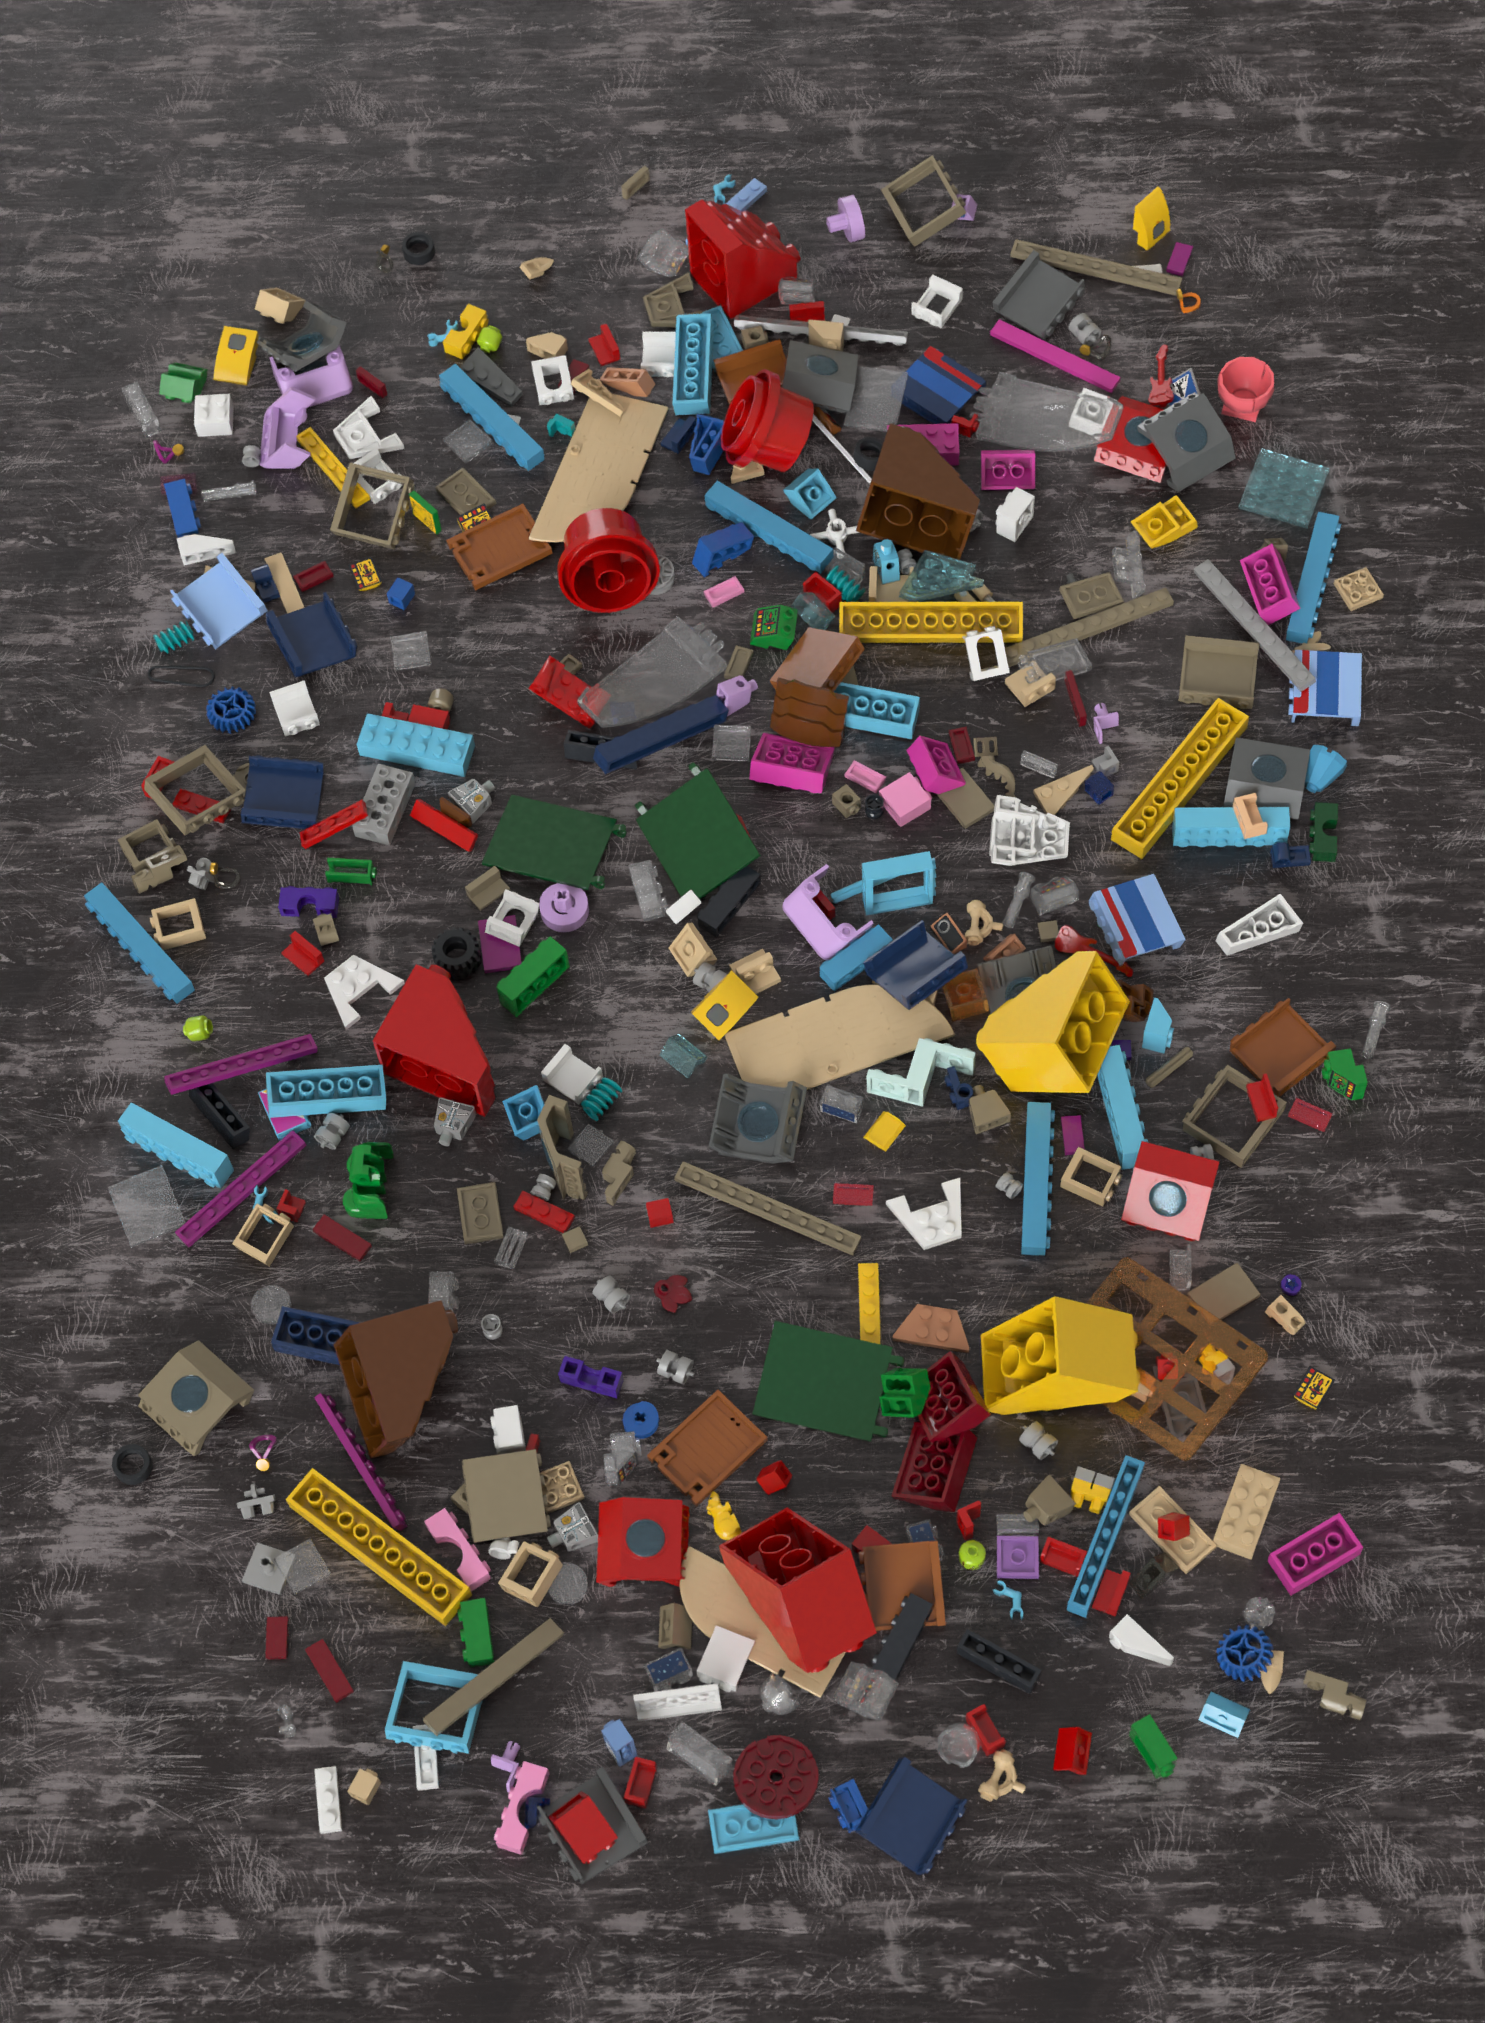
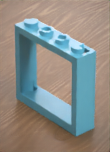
M930 851L862 863V900L866 916L933 904V896L936 895L935 858H931ZM924 871V886L873 895V880Z
M403 1661L385 1727L386 1739L395 1740V1743L407 1742L416 1747L424 1745L434 1750L446 1749L456 1754L457 1752L469 1754L482 1701L469 1710L462 1738L444 1734L436 1736L433 1732L394 1725L407 1679L462 1688L479 1674Z

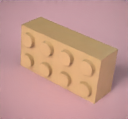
M1241 1464L1213 1539L1217 1547L1252 1560L1281 1478Z

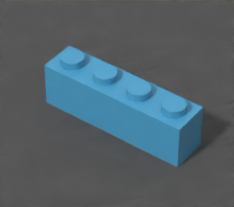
M879 924L874 928L871 927L865 932V935L861 938H856L846 949L838 951L831 960L824 961L820 966V977L835 992L864 971L863 962L892 942L893 939Z

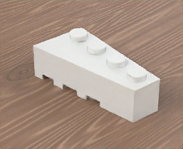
M1279 894L1219 932L1216 942L1226 955H1230L1300 931L1303 922L1283 896Z

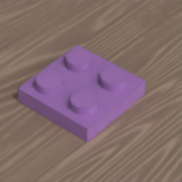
M997 1536V1578L1039 1579L1038 1536Z

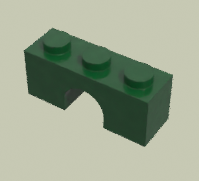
M1315 802L1314 809L1310 810V820L1313 821V826H1310L1309 837H1313V842L1309 843V852L1312 854V861L1335 862L1337 836H1328L1323 831L1326 829H1336L1338 804Z

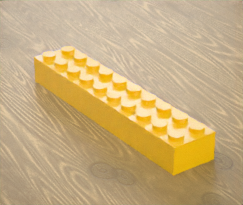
M840 602L839 633L858 636L861 643H965L962 636L967 635L966 632L973 630L983 632L985 631L984 628L990 626L1001 629L1003 643H1020L1023 639V602ZM984 636L977 643L994 642L990 637Z
M1217 698L1113 827L1111 840L1143 859L1172 823L1175 808H1184L1235 744L1236 737L1239 738L1247 729L1249 716Z
M313 1468L286 1498L290 1508L444 1626H447L458 1612V1609L461 1608L460 1602L467 1601L472 1595L470 1588Z

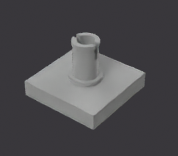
M257 1543L242 1582L281 1595L296 1556Z

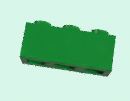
M481 1598L460 1602L461 1609H458L459 1622L463 1621L464 1628L460 1629L462 1642L465 1641L466 1649H463L464 1662L468 1661L470 1668L494 1663L486 1599Z

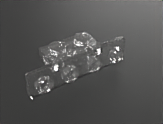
M1136 530L1126 538L1127 549L1115 547L1112 550L1115 581L1131 584L1133 599L1139 598L1145 591L1144 570L1142 568V555L1139 545L1140 539Z

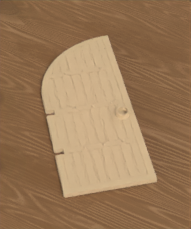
M689 1546L684 1555L686 1559L682 1560L681 1567L686 1568V1570L681 1571L685 1579H680L679 1585L683 1604L695 1625L709 1638H711L715 1627L719 1626L754 1640V1646L748 1657L750 1661L775 1674H778L780 1669L786 1671L783 1676L784 1679L821 1698L846 1652L831 1659L828 1667L822 1671L815 1673L803 1671L788 1659L725 1565Z

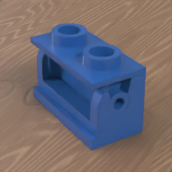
M854 1779L836 1787L835 1791L830 1789L831 1796L828 1797L832 1808H837L840 1813L838 1820L841 1827L847 1828L849 1833L857 1829L868 1810Z

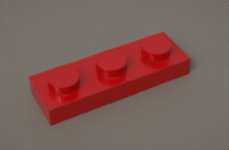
M180 788L172 804L175 808L198 815L219 803V801ZM230 810L225 815H219L214 818V821L224 824Z
M522 1191L513 1206L514 1210L562 1233L568 1231L575 1219L573 1214L525 1191Z

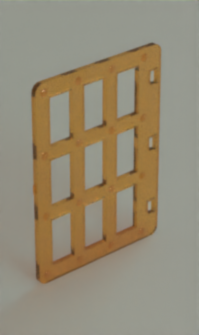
M1125 1257L1119 1261L1086 1304L1122 1312L1108 1302L1118 1287L1123 1284L1154 1307L1140 1324L1133 1319V1330L1137 1334L1135 1351L1144 1342L1176 1365L1162 1382L1136 1365V1369L1140 1373V1384L1153 1392L1139 1411L1122 1399L1117 1402L1101 1404L1109 1408L1112 1414H1117L1180 1460L1188 1461L1268 1361V1354L1263 1348L1129 1257ZM1140 1272L1149 1277L1146 1282L1138 1278ZM1189 1306H1192L1199 1312L1193 1316L1186 1310ZM1164 1314H1167L1198 1336L1184 1354L1151 1332ZM1239 1340L1249 1345L1245 1351L1236 1345ZM1208 1344L1242 1366L1229 1385L1195 1362ZM1186 1372L1220 1395L1206 1414L1173 1391ZM1163 1401H1166L1197 1423V1426L1184 1442L1150 1419Z

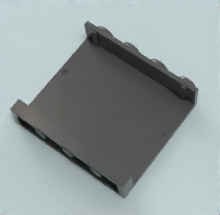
M1033 250L994 299L993 308L997 313L1045 341L1048 336L1053 334L1056 325L1063 321L1067 311L1074 307L1078 297L1084 294L1086 289L1085 282L1082 279L1078 283L1042 262L1039 253Z
M603 1767L596 1770V1776L541 1809L540 1805L537 1807L539 1814L536 1815L542 1826L547 1825L550 1830L547 1835L553 1845L555 1843L559 1845L561 1849L558 1851L564 1863L566 1861L569 1862L572 1867L569 1869L570 1874L575 1881L579 1879L581 1884H584L648 1844L645 1835ZM581 1791L589 1795L618 1836L611 1848L601 1850L597 1853L598 1857L589 1864L587 1862L583 1864L579 1861L548 1819L549 1815Z

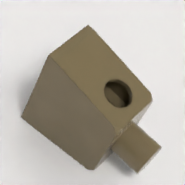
M982 1085L973 1087L974 1097L969 1099V1110L976 1134L1010 1122L1011 1113L995 1090L985 1092Z
M1048 1475L1029 1495L1025 1503L1028 1509L1023 1515L1028 1522H1032L1037 1518L1042 1525H1047L1070 1514L1076 1503L1051 1475Z

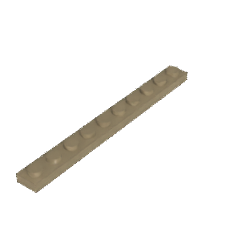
M1015 239L1011 250V257L1026 260L1032 251L1035 250L1039 253L1040 260L1052 267L1176 296V290L1180 289L1182 284V278L1017 239Z
M1165 587L1006 647L1005 653L1008 668L1173 606L1174 601Z
M682 1162L675 1176V1181L852 1256L861 1241V1236L686 1162Z

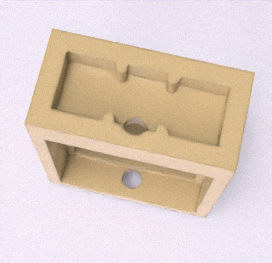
M195 898L151 910L153 917L150 918L152 929H156V933L153 934L157 944H160L162 950L206 939L199 907ZM191 912L194 924L193 929L163 936L159 920Z
M1078 1147L1061 1179L1060 1187L1100 1206H1104L1106 1201L1110 1202L1114 1194L1112 1190L1114 1185L1118 1186L1123 1175L1120 1174L1121 1166ZM1083 1161L1112 1173L1102 1193L1073 1180Z
M256 1204L232 1244L239 1250L270 1267L294 1225L289 1222L291 1218L282 1213L280 1215L273 1213L274 1209L266 1204L263 1206ZM263 1214L284 1226L267 1254L246 1243Z
M524 1541L498 1584L505 1592L538 1607L563 1564L555 1552L550 1550L548 1552L543 1551L542 1547L534 1542L529 1544ZM530 1553L549 1562L532 1590L514 1582Z

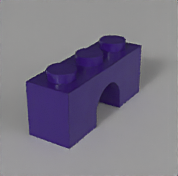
M294 886L281 887L278 905L281 916L300 917V911L304 905L314 904L316 905L318 916L321 914H331L332 918H337L339 905L337 889L330 887L324 889L314 887L296 888Z
M564 1356L558 1373L561 1383L613 1398H618L624 1381L620 1371L603 1367L602 1370H595L586 1366L584 1361Z

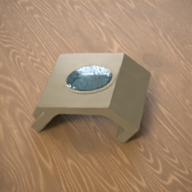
M549 1095L537 1119L545 1157L553 1172L563 1200L566 1194L574 1199L581 1198L585 1200L588 1192L585 1191L586 1184L583 1183L582 1179L583 1168H580L582 1163L559 1154L555 1148L560 1136L571 1140L574 1134L568 1103L565 1100Z
M198 1340L179 1350L138 1395L141 1398L138 1406L191 1455L196 1456L200 1453L207 1434L233 1406L238 1403L243 1407L248 1405L254 1389Z

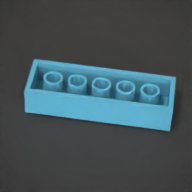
M711 313L676 316L673 407L675 415L710 414L714 334Z
M843 682L834 691L835 693L849 696L845 727L907 739L913 738L920 709V697Z
M367 713L357 742V748L360 756L465 777L475 743L471 734Z
M1233 807L1175 808L1172 824L1173 846L1224 847L1235 845L1243 847L1245 845H1254L1261 847L1264 845H1274L1279 842L1287 843L1290 831L1289 807H1257L1262 821L1268 824L1267 833L1247 839L1243 837Z
M1120 1045L1109 1047L1097 1076L1121 1170L1134 1168L1141 1142L1148 1143V1140L1143 1137L1145 1132L1143 1121H1139L1138 1117L1140 1115V1108L1138 1103L1135 1104L1134 1102L1136 1097L1134 1086H1130L1129 1083L1131 1074L1129 1068L1126 1069L1125 1067L1127 1062L1125 1051L1121 1052Z
M383 1065L266 1073L269 1118L386 1110Z
M132 1102L118 1120L121 1131L124 1133L127 1141L133 1144L135 1142L140 1144L141 1148L147 1152L153 1151L161 1160L173 1162L172 1164L180 1170L184 1168L191 1176L197 1179L199 1177L204 1179V1182L211 1187L216 1186L221 1189L234 1171L227 1154Z

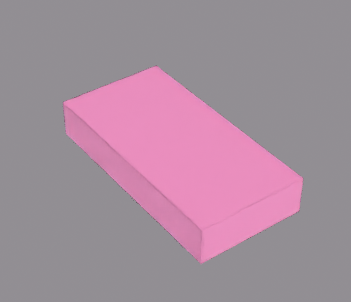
M734 576L705 590L704 595L714 608L744 593V588L737 577Z
M855 760L845 773V778L876 794L886 781V776Z

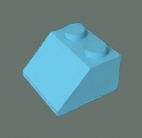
M807 469L783 490L791 504L809 519L814 518L837 498L819 469Z
M1158 998L1153 1000L1144 1030L1142 1048L1164 1054L1166 1047L1170 1048L1174 1028H1171L1172 1019Z

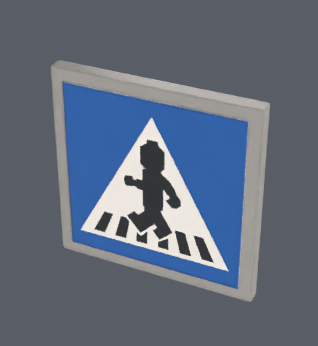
M1192 368L1172 379L1170 388L1173 391L1174 400L1167 403L1168 407L1194 392L1198 395L1201 394Z

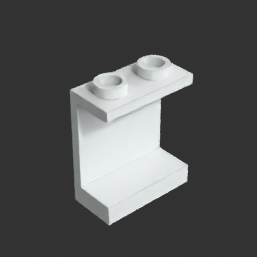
M643 332V361L641 369H646L651 377H674L676 332Z
M305 681L270 692L285 737L295 735L306 729H313L320 725Z
M566 1044L563 1045L541 1072L543 1081L577 1104L586 1100L587 1095L591 1094V1090L598 1083H601L603 1078L602 1069L599 1066L596 1070L572 1055L571 1047Z
M716 1626L697 1669V1677L706 1684L718 1683L719 1688L726 1692L731 1690L736 1692L738 1688L737 1683L755 1641Z

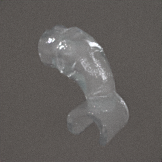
M285 1704L283 1706L280 1705L277 1713L283 1719L285 1726L279 1728V1733H285V1738L287 1739L296 1734V1729L293 1725V1714L290 1707H287Z

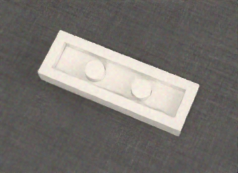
M427 1725L413 1726V1729L432 1732ZM424 1745L420 1747L414 1746L417 1790L439 1788L437 1750Z
M333 1766L315 1769L320 1833L342 1831L337 1768Z

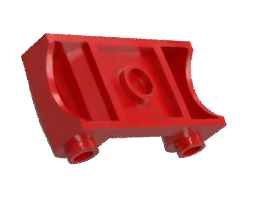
M549 656L528 689L590 729L611 695L597 686L595 688L591 687L565 670L564 664Z

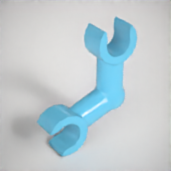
M727 175L724 181L713 186L715 203H717V200H722L724 204L725 196L721 193V190L726 187L732 188L735 186V180L728 182L731 180V175Z
M450 320L446 322L447 331L444 335L429 334V346H436L438 342H443L451 329L456 331L458 329L457 321L453 326H450Z
M255 1187L256 1199L253 1209L256 1204L262 1206L263 1199L268 1195L266 1187L262 1194H258L259 1187ZM264 1214L262 1215V1216L265 1217V1219L267 1220V1222H269L270 1224H274V1223L269 1219V1217L265 1216Z
M997 1581V1584L1003 1586L1004 1589L1002 1591L994 1589L993 1592L997 1596L1006 1595L1013 1598L1010 1618L1013 1619V1613L1018 1611L1021 1614L1022 1620V1594L1019 1591L1006 1587L1003 1581Z

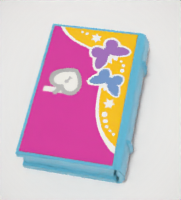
M265 1089L258 1092L269 1117L267 1090ZM308 1115L269 1118L279 1141L292 1130L298 1133L311 1127Z

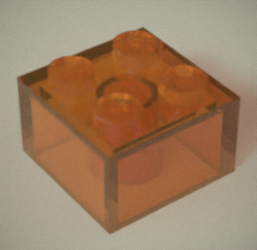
M977 968L960 973L942 986L952 1022L989 1012L987 997Z

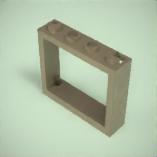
M933 155L881 189L906 236L914 247L967 213L964 209L966 205L961 196L958 197L956 195L959 193L954 184H950L952 179L947 171L943 172L942 170L945 168L940 160L937 161ZM936 170L955 205L914 232L895 197Z
M349 463L330 531L338 536L395 549L400 540V528H403L405 523V511L409 509V493L415 488L414 481L410 477ZM359 474L404 485L388 541L343 530Z
M206 745L146 778L144 790L184 835L190 832L194 833L199 827L211 823L219 815H225L231 808L240 806L245 800L246 790ZM204 763L232 795L186 821L161 793L159 788Z
M1227 1065L1224 1070L1218 1071L1215 1076V1082L1208 1084L1203 1098L1196 1100L1193 1105V1111L1186 1114L1182 1121L1184 1123L1183 1131L1203 1144H1211L1212 1150L1242 1168L1285 1111L1287 1102L1274 1094L1278 1105L1276 1118L1262 1121L1239 1153L1194 1125L1227 1080L1247 1092L1246 1084L1254 1083L1253 1080Z

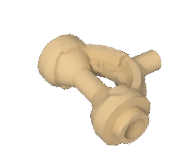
M973 900L967 904V912L972 918L971 927L965 933V938L969 945L976 946L982 943L983 938L987 937L992 929L1002 931L1003 923L993 922V917L986 910L985 904L980 900ZM979 918L983 920L984 925L982 929H979Z
M1003 1749L995 1752L993 1756V1761H995L994 1772L987 1782H983L978 1789L983 1799L992 1802L993 1799L997 1800L999 1796L1009 1793L1012 1788L1020 1793L1024 1792L1026 1786L1016 1781L1017 1774L1013 1765L1015 1760L1012 1758V1753ZM1005 1771L1006 1780L1003 1784L998 1785L1002 1772Z

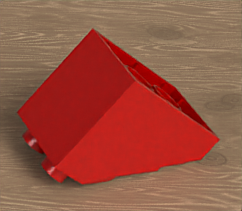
M703 199L685 209L690 275L718 306L721 305L724 313L730 320L794 282L788 280L797 279V263L801 260L800 255L794 245L789 243L785 246L780 241L779 231L772 222L764 224L757 215L747 210L740 211L725 203L719 205L713 201L707 202Z
M416 964L373 1039L379 1063L383 1065L384 1075L436 1097L474 1106L476 1113L485 1117L496 1098L494 1093L495 1084L490 1074L489 1062L476 1038V1030L467 1017L465 1006L450 981V973L438 965H430L429 969Z
M788 1507L719 1545L725 1567L740 1586L751 1606L770 1630L788 1659L806 1673L824 1670L828 1667L831 1659L843 1652H853L860 1649L865 1639L877 1633L851 1549Z

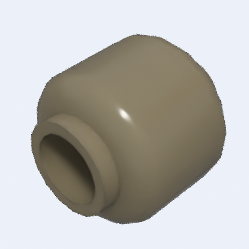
M435 689L430 695L428 707L450 712L454 700L453 695L446 689Z

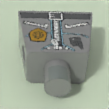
M471 779L449 791L448 795L452 804L471 816L473 824L491 806L492 801L489 793L495 787L490 780L480 785L475 779Z
M439 1098L434 1128L436 1133L441 1135L438 1141L441 1145L449 1146L452 1138L458 1140L464 1138L476 1117L475 1107Z
M580 1502L553 1522L557 1532L547 1537L552 1548L563 1543L568 1552L598 1542V1534Z

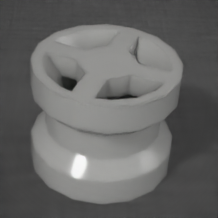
M253 445L244 447L242 463L248 467L258 466L261 450Z

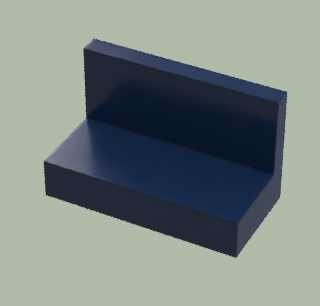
M689 416L686 421L679 418L660 445L679 454L694 434L696 418Z

